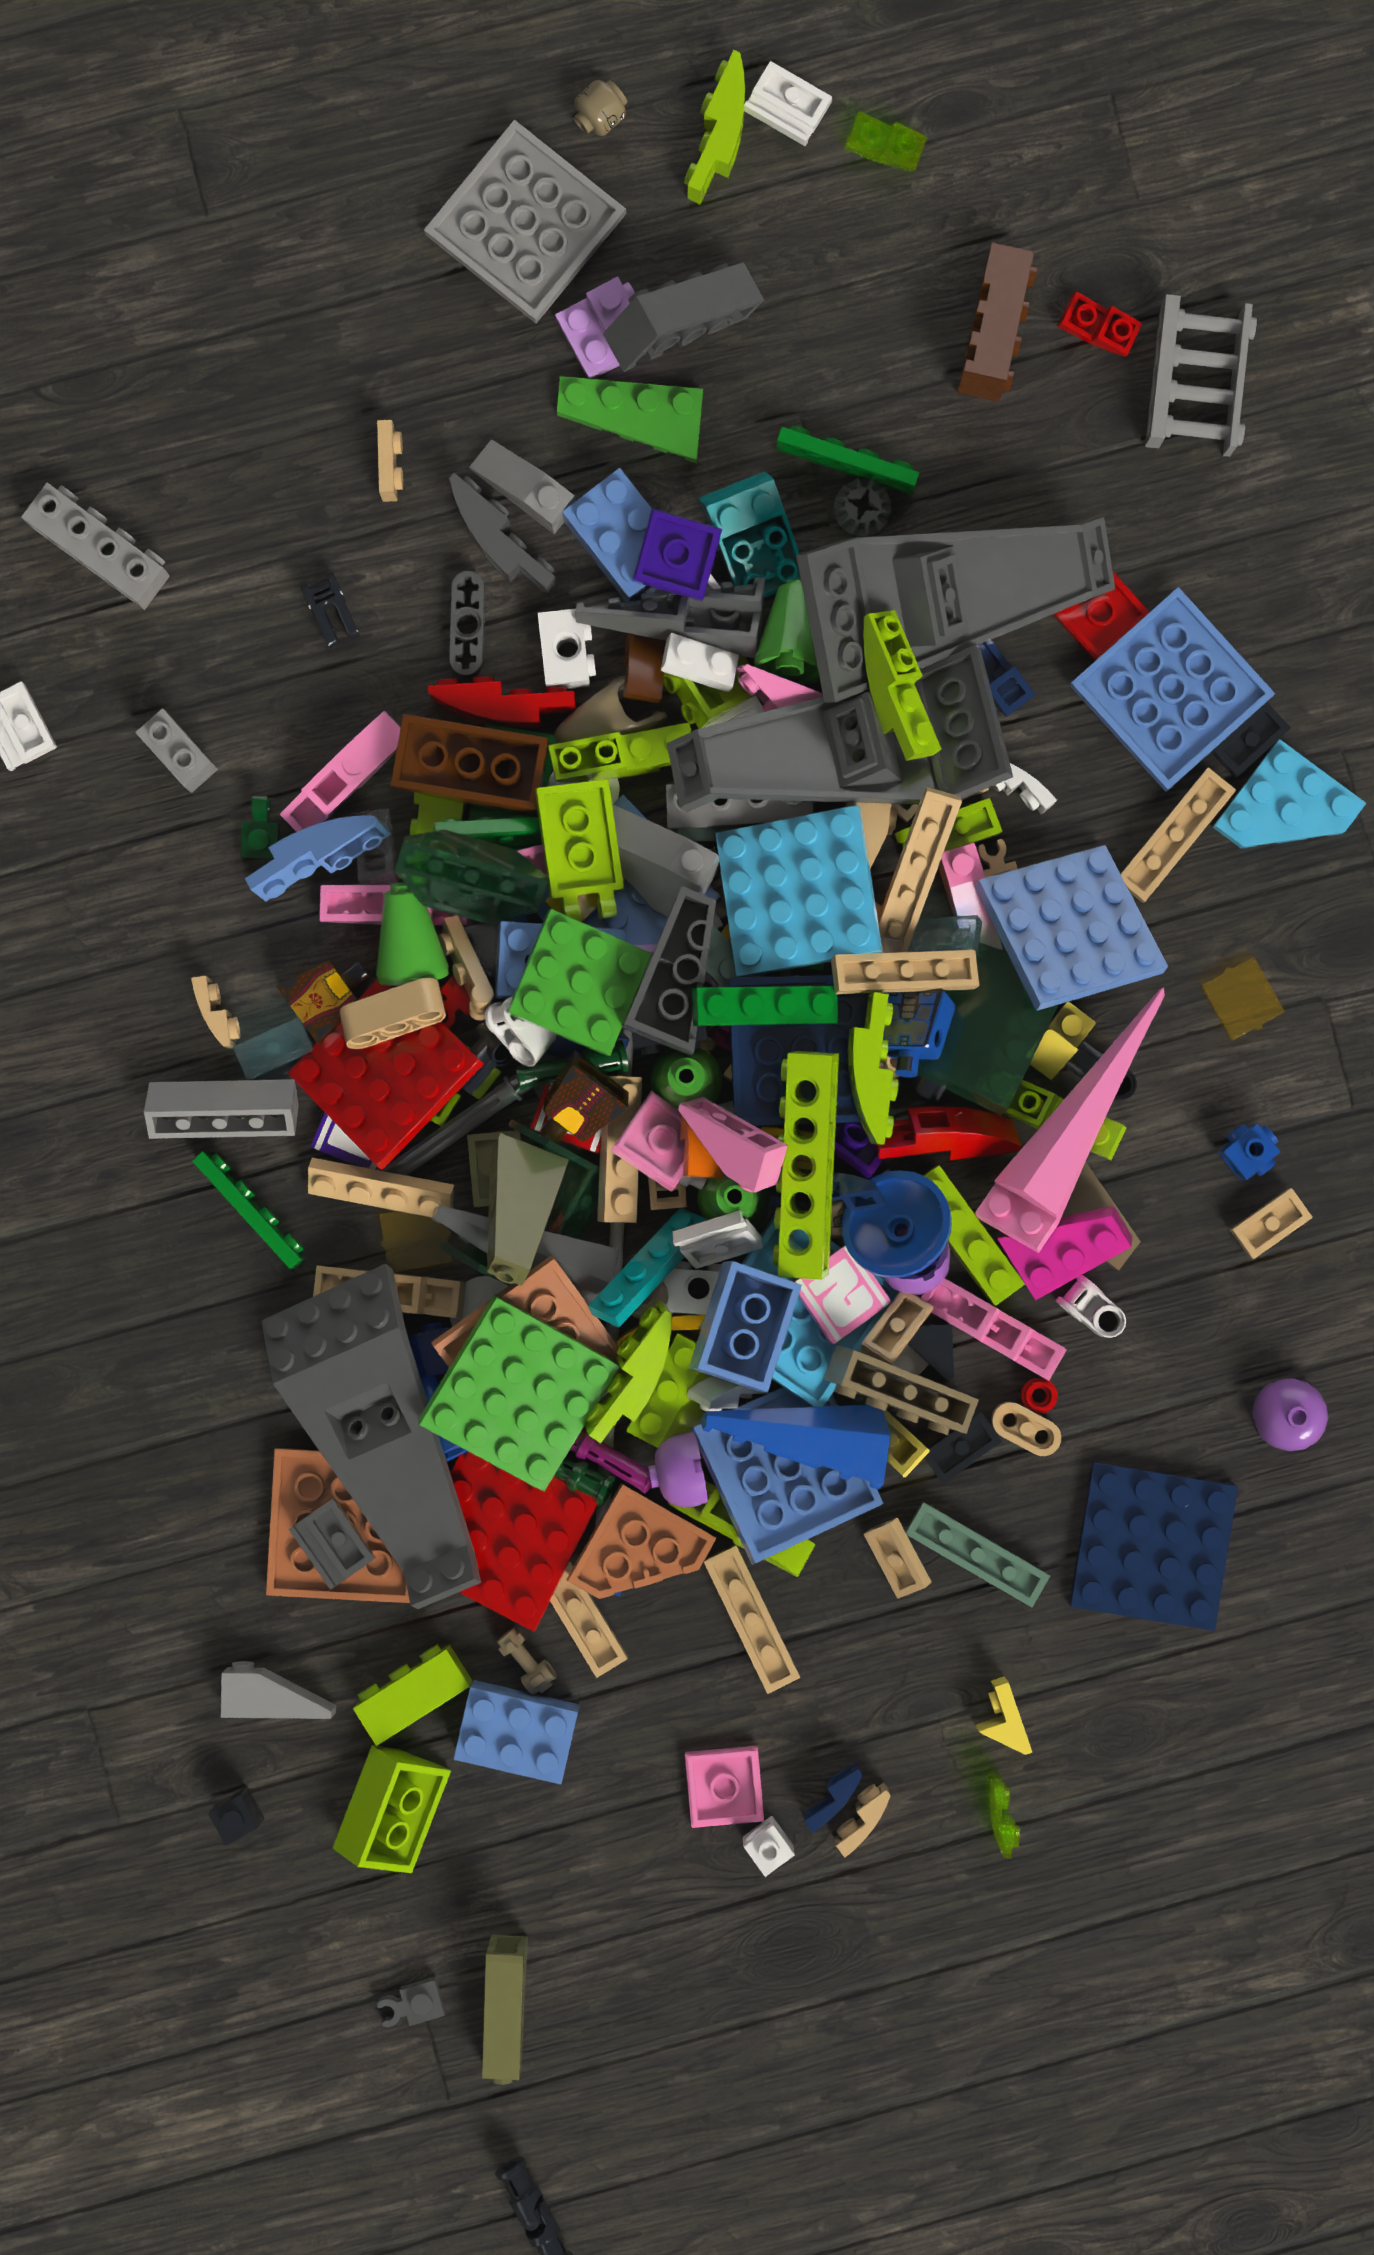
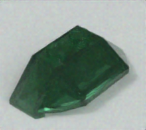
M444 829L404 836L395 867V873L399 878L403 879L409 890L423 906L490 925L500 924L501 921L514 920L528 913L530 915L539 912L549 881V877L515 849Z

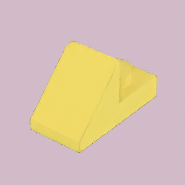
M1069 1001L1065 1002L1022 1059L1051 1081L1078 1051V1046L1092 1030L1096 1022Z
M886 1410L884 1414L891 1435L887 1462L906 1478L930 1450Z
M1005 1676L992 1680L991 1683L994 1691L988 1693L994 1713H1002V1716L975 1725L978 1732L1025 1755L1032 1753L1009 1682Z

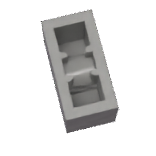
M163 708L135 732L176 779L191 793L218 770Z

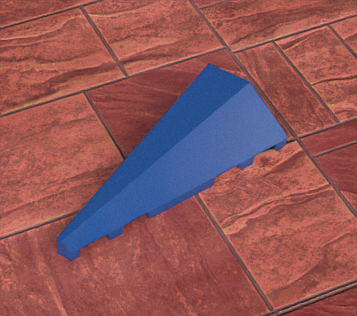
M870 1405L706 1411L700 1419L704 1431L709 1432L712 1429H716L733 1435V1441L743 1443L748 1440L763 1445L765 1452L815 1469L821 1465L839 1471V1477L848 1480L853 1476L870 1482V1487L874 1489H880L884 1484L891 1435L884 1411Z

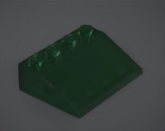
M966 937L960 950H975L979 986L968 990H941L954 1002L955 1011L941 1056L936 1060L919 1059L917 1074L1001 1116L1008 1110L1058 1005L1036 1011L1008 953Z

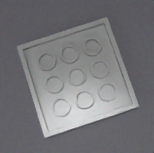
M514 120L426 226L424 232L428 238L537 324L626 215V208Z

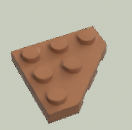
M621 1483L566 1580L596 1598L602 1599L624 1590L636 1589L663 1581V1579L699 1570L716 1537Z

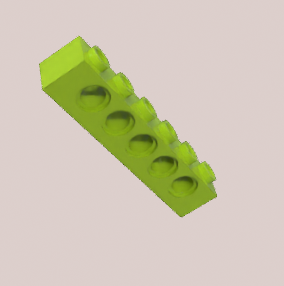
M793 1051L788 1053L787 1059L782 1061L781 1079L786 1082V1096L781 1097L779 1115L781 1119H785L784 1133H780L778 1140L788 1146L783 1160V1169L780 1171L776 1184V1191L781 1193V1207L776 1208L774 1225L775 1229L780 1230L779 1244H775L773 1250V1265L778 1266L779 1277L822 1280L829 1275L839 1053ZM804 1080L812 1082L816 1088V1096L813 1100H807L801 1095L800 1086ZM801 1118H807L814 1124L815 1130L812 1137H806L800 1133L798 1125ZM800 1155H805L811 1159L813 1169L810 1174H804L798 1169L797 1159ZM798 1192H803L809 1196L811 1200L809 1211H803L797 1207L795 1197ZM796 1229H801L808 1234V1247H800L795 1243L793 1235Z

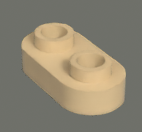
M1003 1402L992 1412V1427L1003 1438L1038 1456L1051 1455L1059 1448L1061 1432L1053 1422L1015 1402ZM1007 1413H1013L1015 1416V1423L1012 1426H1005L1003 1424V1417ZM1040 1430H1045L1048 1435L1044 1443H1037L1035 1440V1434Z

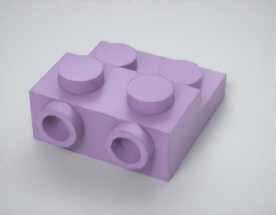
M618 276L587 292L586 299L555 314L559 327L588 379H595L620 366L603 333L630 304L628 299L635 292L629 282L622 285Z

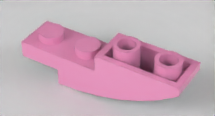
M383 711L302 789V792L280 815L296 832L327 821L397 751L401 727Z

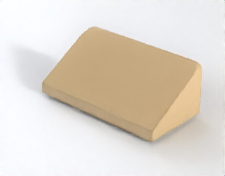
M899 1292L861 1343V1352L892 1365L934 1307L915 1294Z

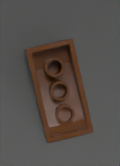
M403 714L391 787L501 812L538 817L534 789L544 786L549 757V740L545 737Z

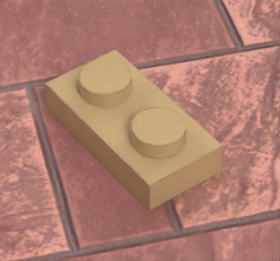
M377 420L379 493L383 502L397 501V490H403L402 467H397L396 454H402L403 451L401 432H396L392 420Z
M1288 1188L1232 1227L1230 1231L1249 1258L1255 1259L1313 1217L1294 1190Z
M898 1518L870 1528L864 1533L897 1599L924 1589L932 1583Z

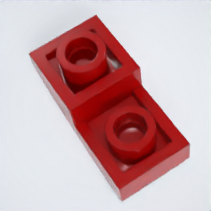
M1075 292L1071 295L1057 327L1094 346L1126 357L1143 323L1114 306L1106 309L1081 293Z

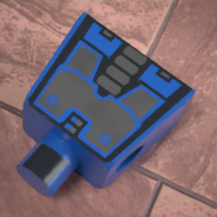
M944 991L885 993L889 994L888 1003L893 1004V1014L890 1026L885 1025L883 1040H888L887 1055L889 1058L897 1059L895 1070L897 1075L916 1077L919 1059L936 1060L941 1056L955 1011L954 1002Z

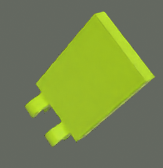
M609 779L534 789L550 899L561 898V913L581 921L578 896L597 893L598 918L617 916L614 891L624 889Z

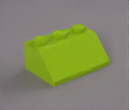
M677 1332L668 1349L664 1367L656 1387L635 1422L631 1420L627 1428L628 1433L658 1448L669 1437L682 1433H691V1428L701 1424L700 1419L706 1411L700 1409L699 1403L688 1398L687 1393L690 1388L711 1377V1375L689 1368L697 1343L695 1340Z
M372 1745L332 1849L357 1867L412 1873L451 1770L400 1749Z

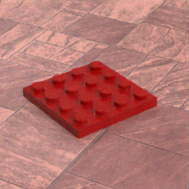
M377 979L362 994L359 1000L398 986L381 985ZM442 1021L361 1049L347 1047L341 1022L332 1033L324 1038L323 1042L320 1044L315 1043L292 1067L288 1074L292 1079H295V1082L378 1168L383 1170L484 1063Z
M468 1451L459 1455L450 1474L474 1547L481 1583L459 1593L534 1632L598 1504H596V1499L578 1490L575 1492L570 1491L569 1487L566 1486L567 1482L553 1476L543 1492Z

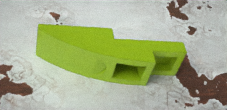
M733 50L728 62L725 60L721 62L715 77V81L719 83L714 94L707 93L700 111L704 115V129L707 130L699 146V152H702L698 164L691 163L684 180V184L688 185V199L700 205L715 173L729 178L741 141L744 122L745 82L741 54L736 50Z
M895 610L867 614L864 617L863 630L865 664L872 700L883 733L895 732L906 761L933 756L942 749L914 684L922 677V673Z
M690 723L620 735V732L548 745L555 781H598L659 772L661 767L671 766L666 743L690 733Z
M873 992L868 994L864 1028L854 1027L849 1029L848 1071L855 1107L862 1126L872 1144L882 1145L885 1144V1137L891 1138L894 1118L889 1116L888 1113L890 1101H895L897 1097L898 1079H893L894 1070L879 1068L880 1062H885L887 1058L888 1040H883L885 1025L890 1026L893 1004L888 1003L889 994Z
M991 1067L977 1096L978 1101L1035 1129H1039L1064 1100L1055 1093L994 1067ZM1105 1117L1090 1152L1111 1161L1127 1127Z
M661 1300L654 1307L650 1306L645 1310L639 1320V1328L632 1337L630 1335L627 1336L619 1345L616 1360L624 1371L622 1374L617 1373L607 1388V1394L600 1403L595 1405L585 1419L587 1422L584 1426L588 1435L600 1444L622 1414L635 1422L646 1406L659 1380L669 1348L672 1313Z
M705 1481L708 1499L706 1504L695 1507H679L669 1503V1506L733 1539L734 1544L744 1548L716 1486ZM807 1539L764 1560L798 1577L815 1544Z

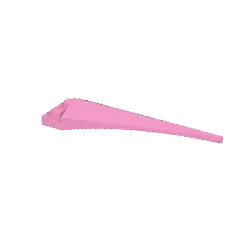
M1164 987L1157 991L995 1179V1185L975 1212L978 1219L1037 1253L1040 1252L1061 1220L1111 1104L1165 996Z

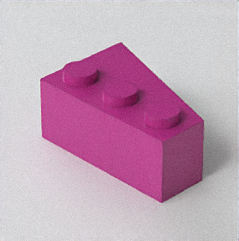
M1110 1206L1070 1214L1068 1217L1061 1218L1058 1226L1039 1253L1001 1231L997 1239L1032 1296L1037 1300L1131 1248L1133 1236L1115 1207Z

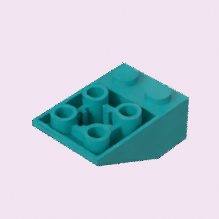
M763 471L698 498L707 524L722 529L717 549L733 587L753 584L754 578H765L764 598L777 593L778 588L789 580L801 581L796 556L799 555V551L775 481L767 472Z

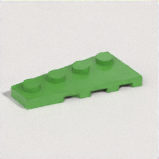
M560 376L557 416L600 431L603 429L618 434L623 439L632 442L635 440L650 445L655 450L667 454L670 452L697 464L703 389Z

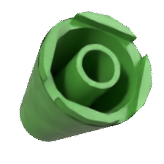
M789 580L777 590L753 662L754 667L784 679L799 680L798 684L804 686L820 681L802 582L800 580Z
M400 882L390 885L391 890L385 892L383 898L376 970L379 984L400 986L411 982V980L422 978L439 980L448 976L449 965L421 889L413 888L412 882Z
M672 1048L668 1049L655 1062L650 1077L651 1090L678 1109L680 1103L700 1097L715 1103L720 1095L723 1082L718 1062L703 1048L695 1049L691 1056ZM689 1070L693 1073L694 1078L690 1083L680 1081L679 1075L682 1071Z
M723 1173V1178L721 1179L707 1178L702 1190L698 1189V1207L702 1216L707 1218V1220L740 1210L743 1218H747L753 1226H756L767 1212L770 1198L769 1189L765 1188L758 1192L746 1191L738 1185L739 1183ZM732 1189H737L742 1194V1199L737 1204L729 1202L727 1198L728 1192Z

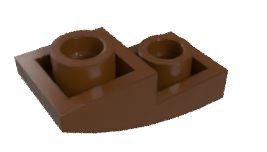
M627 633L623 667H626L623 697L652 703L660 702L662 699L664 672L660 671L664 655V640Z

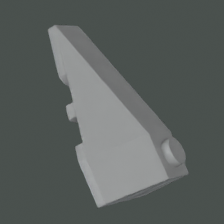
M612 804L622 876L655 912L668 918L681 886L703 895L706 893L720 868L718 854L680 834Z

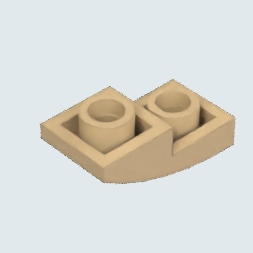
M207 976L191 978L198 1006L209 1029L223 1047L229 1049L237 1048L235 1039L240 1038L239 1021L237 1017H232V1013L228 1010H216V1005H221L218 984H213L212 979Z
M884 1782L878 1787L872 1784L864 1789L857 1796L859 1801L855 1803L856 1811L861 1818L857 1821L851 1818L837 1829L838 1835L834 1837L836 1847L844 1858L867 1838L885 1811L891 1795Z

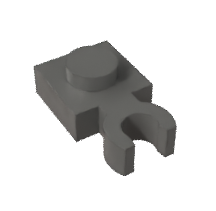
M436 1976L401 1986L399 1990L401 1998L386 1995L377 2002V2008L389 2006L394 2010L392 2016L383 2018V2027L396 2025L400 2017L407 2016L409 2026L445 2016L446 2013Z

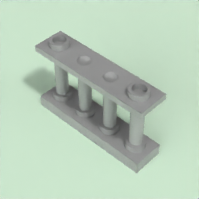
M1166 294L1159 313L1145 447L1159 449L1165 437L1170 438L1171 434L1225 440L1223 456L1230 457L1237 448V445H1242L1245 435V424L1240 423L1248 343L1249 339H1254L1257 326V318L1251 317L1253 304L1245 303L1238 315V319L1185 313V309H1179L1181 296ZM1183 328L1236 334L1234 354L1181 349V345L1176 344L1177 331L1181 332ZM1180 363L1232 369L1230 390L1177 384V380H1172L1173 367H1178ZM1175 399L1226 404L1228 405L1227 424L1218 425L1175 420L1172 415H1168L1169 402H1174Z

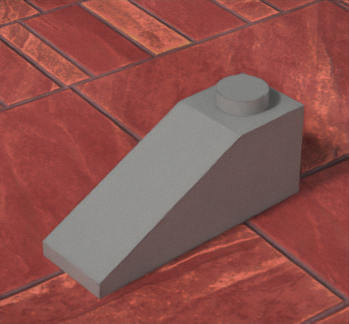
M492 439L469 467L471 471L553 534L564 523L562 511L575 502V495L548 474Z
M233 1662L232 1667H227L222 1672L221 1718L331 1719L336 1713L335 1704L266 1668H254V1662Z

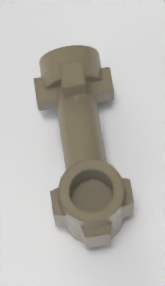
M513 1627L496 1641L500 1645L498 1650L503 1656L511 1653L526 1672L521 1677V1681L530 1694L543 1693L553 1685V1680L557 1678L556 1671L546 1660L537 1664L522 1645L526 1637L521 1631L518 1633Z

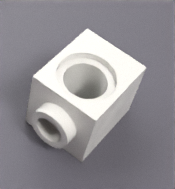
M773 1816L743 1836V1847L765 1877L795 1856L792 1842Z

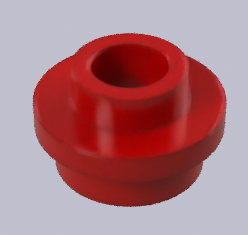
M1035 1377L1028 1380L1022 1387L1021 1401L1025 1408L1036 1414H1043L1049 1412L1056 1405L1058 1393L1051 1381L1042 1377ZM1038 1388L1043 1389L1045 1392V1398L1041 1402H1035L1032 1397L1034 1390Z

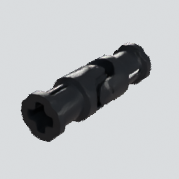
M520 2156L502 2165L495 2172L497 2179L503 2181L511 2197L509 2203L516 2216H518L531 2246L536 2247L540 2255H573L571 2251L566 2250L558 2234L560 2228L549 2206L545 2203L539 2186L533 2184L525 2168L527 2164L525 2158Z

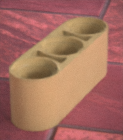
M422 978L349 1003L339 1011L346 1045L352 1049L370 1047L436 1024L446 1017L439 982L434 978Z

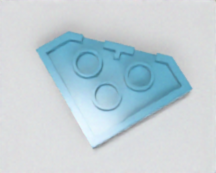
M1279 739L1274 743L1213 825V828L1241 849L1264 844L1339 835L1346 832L1366 805V802Z

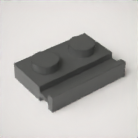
M335 1497L289 1529L330 1590L376 1558Z

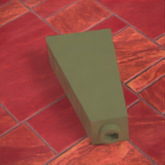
M500 1133L490 1158L487 1273L495 1275L497 1279L504 1283H516L522 1286L531 1269L569 1159Z
M491 1935L486 1953L482 2079H491V2082L494 2084H510L513 2080H519L528 1936Z

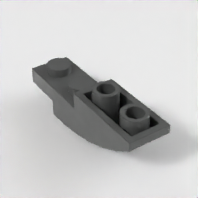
M453 473L449 480L458 510L469 534L482 554L510 583L521 573L548 595L556 586L555 576L552 574L555 571L554 568L542 557L538 556L535 560L526 553L527 546L516 535L511 533L508 537L506 536L507 532L511 529L509 518H507L509 512L495 499L488 502L479 494L482 489L468 476L461 479Z

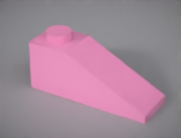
M975 843L943 852L938 868L964 950H975L976 959L1002 952L1000 937L975 888L977 882L985 878Z
M704 1097L680 1103L678 1111L727 1177L739 1183L738 1185L742 1189L749 1192H758L777 1184L787 1144Z

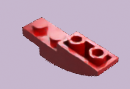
M489 676L476 677L472 679L473 683L458 684L457 679H441L436 681L437 685L428 686V693L434 702L456 714L485 724L490 723L518 729H541V714L570 713L576 709L574 691H567V687L564 686L548 687L545 689L546 693L531 694V689H513L509 691L510 695H503L501 681L494 682V677Z
M960 1107L908 1108V1119L894 1120L891 1138L885 1137V1144H875L879 1159L947 1151L950 1160L1019 1152L1022 1149L1013 1120L982 1110Z

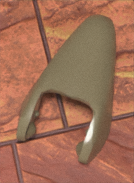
M625 675L609 682L576 708L558 726L554 735L558 744L620 732V735L660 728L668 716L665 712L655 711L652 716L639 722L629 719L618 697V691L624 690Z

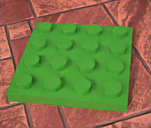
M494 1294L417 1422L427 1430L544 1492L587 1421L585 1419L600 1401L620 1365Z

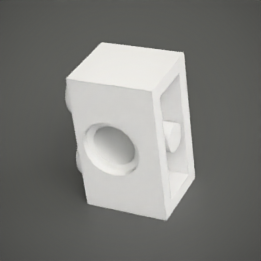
M576 609L538 613L546 688L553 686H564L567 689L590 687L589 676H596L594 654L586 653L585 641L592 640L591 625L576 623ZM565 642H572L578 647V650L571 657H563L558 653V648Z
M681 1261L663 1280L668 1289L666 1306L670 1312L706 1315L722 1264H710L707 1270L693 1269V1265L690 1262ZM694 1278H703L708 1282L709 1292L704 1298L696 1299L689 1294L688 1285Z

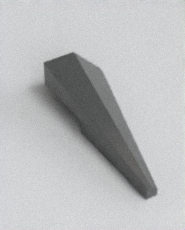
M754 578L753 584L733 587L732 581L724 582L721 584L720 589L706 590L702 602L667 591L641 594L640 600L620 602L619 597L608 599V604L585 607L584 603L581 602L577 603L575 610L576 623L665 641L671 633L739 654V656L755 658L761 636L765 578Z
M440 1205L434 1208L433 1221L442 1223L457 1233L461 1240L473 1244L488 1256L489 1217ZM544 1231L531 1269L552 1255L589 1305L613 1280L619 1249Z

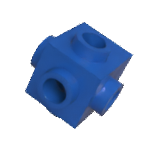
M1243 1123L1227 1135V1139L1230 1142L1221 1148L1217 1154L1239 1180H1248L1255 1173L1261 1176L1269 1171L1276 1164L1273 1158L1281 1151L1275 1145L1278 1139L1265 1125L1260 1127L1258 1124L1246 1127ZM1250 1145L1253 1147V1154L1249 1151Z

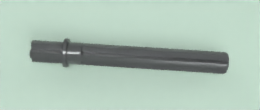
M516 1074L511 1078L506 1075L503 1077L504 1082L495 1087L494 1090L380 1171L408 1176L505 1106H508L516 1099L519 1101L523 1100L522 1094L531 1088L520 1090Z

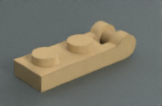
M454 915L444 919L442 934H439V941L444 954H450L454 963L453 973L457 983L464 985L471 1000L469 1005L470 1016L475 1020H484L485 1011L493 1000V989L458 915Z

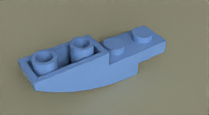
M351 816L321 822L293 833L268 847L274 859L246 877L245 880L250 890L266 902L269 899L282 895L286 888L296 881L312 875L316 868L321 865L331 874L336 870L346 868L354 858L366 850L378 847L382 840L391 835V833L375 816Z

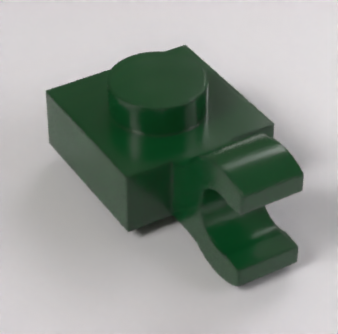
M252 796L253 822H242V859H274L268 847L280 841V824L269 823L271 800L267 796Z

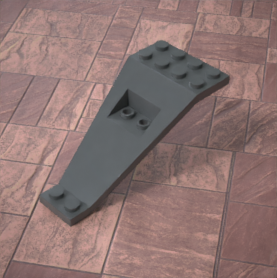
M1104 517L1091 518L1067 526L850 538L796 555L825 703L837 702L870 689L863 639L864 617L867 614L891 610L896 611L917 664L921 669L973 645H979L1115 589Z
M973 645L920 669L922 677L914 684L942 749L935 755L906 761L895 732L883 733L870 689L837 702L825 703L824 697H819L700 728L666 743L679 807L689 812L718 798L919 804L925 786L960 796L963 799L1013 778L981 650L976 645ZM857 722L856 728L851 730L852 725ZM865 754L864 759L858 762L860 756Z
M383 1264L261 1320L273 1385L403 1570L410 1605L420 1609L481 1583L474 1547L439 1435L420 1426L417 1422L428 1404V1400L406 1333L393 1269L387 1264ZM394 1412L392 1418L388 1420L389 1415ZM362 1426L361 1431L357 1434L358 1428Z

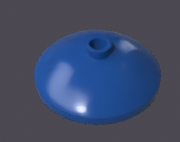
M891 1171L871 1178L869 1181L876 1183L886 1200V1206L850 1211L846 1206L842 1219V1236L849 1254L863 1269L881 1277L901 1278L922 1271L939 1257L949 1240L952 1217L947 1199L936 1184L914 1172ZM900 1229H908V1232L905 1236L897 1237V1233Z

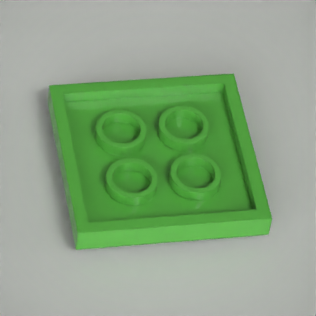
M549 909L506 1013L601 1054L610 1056L652 953Z

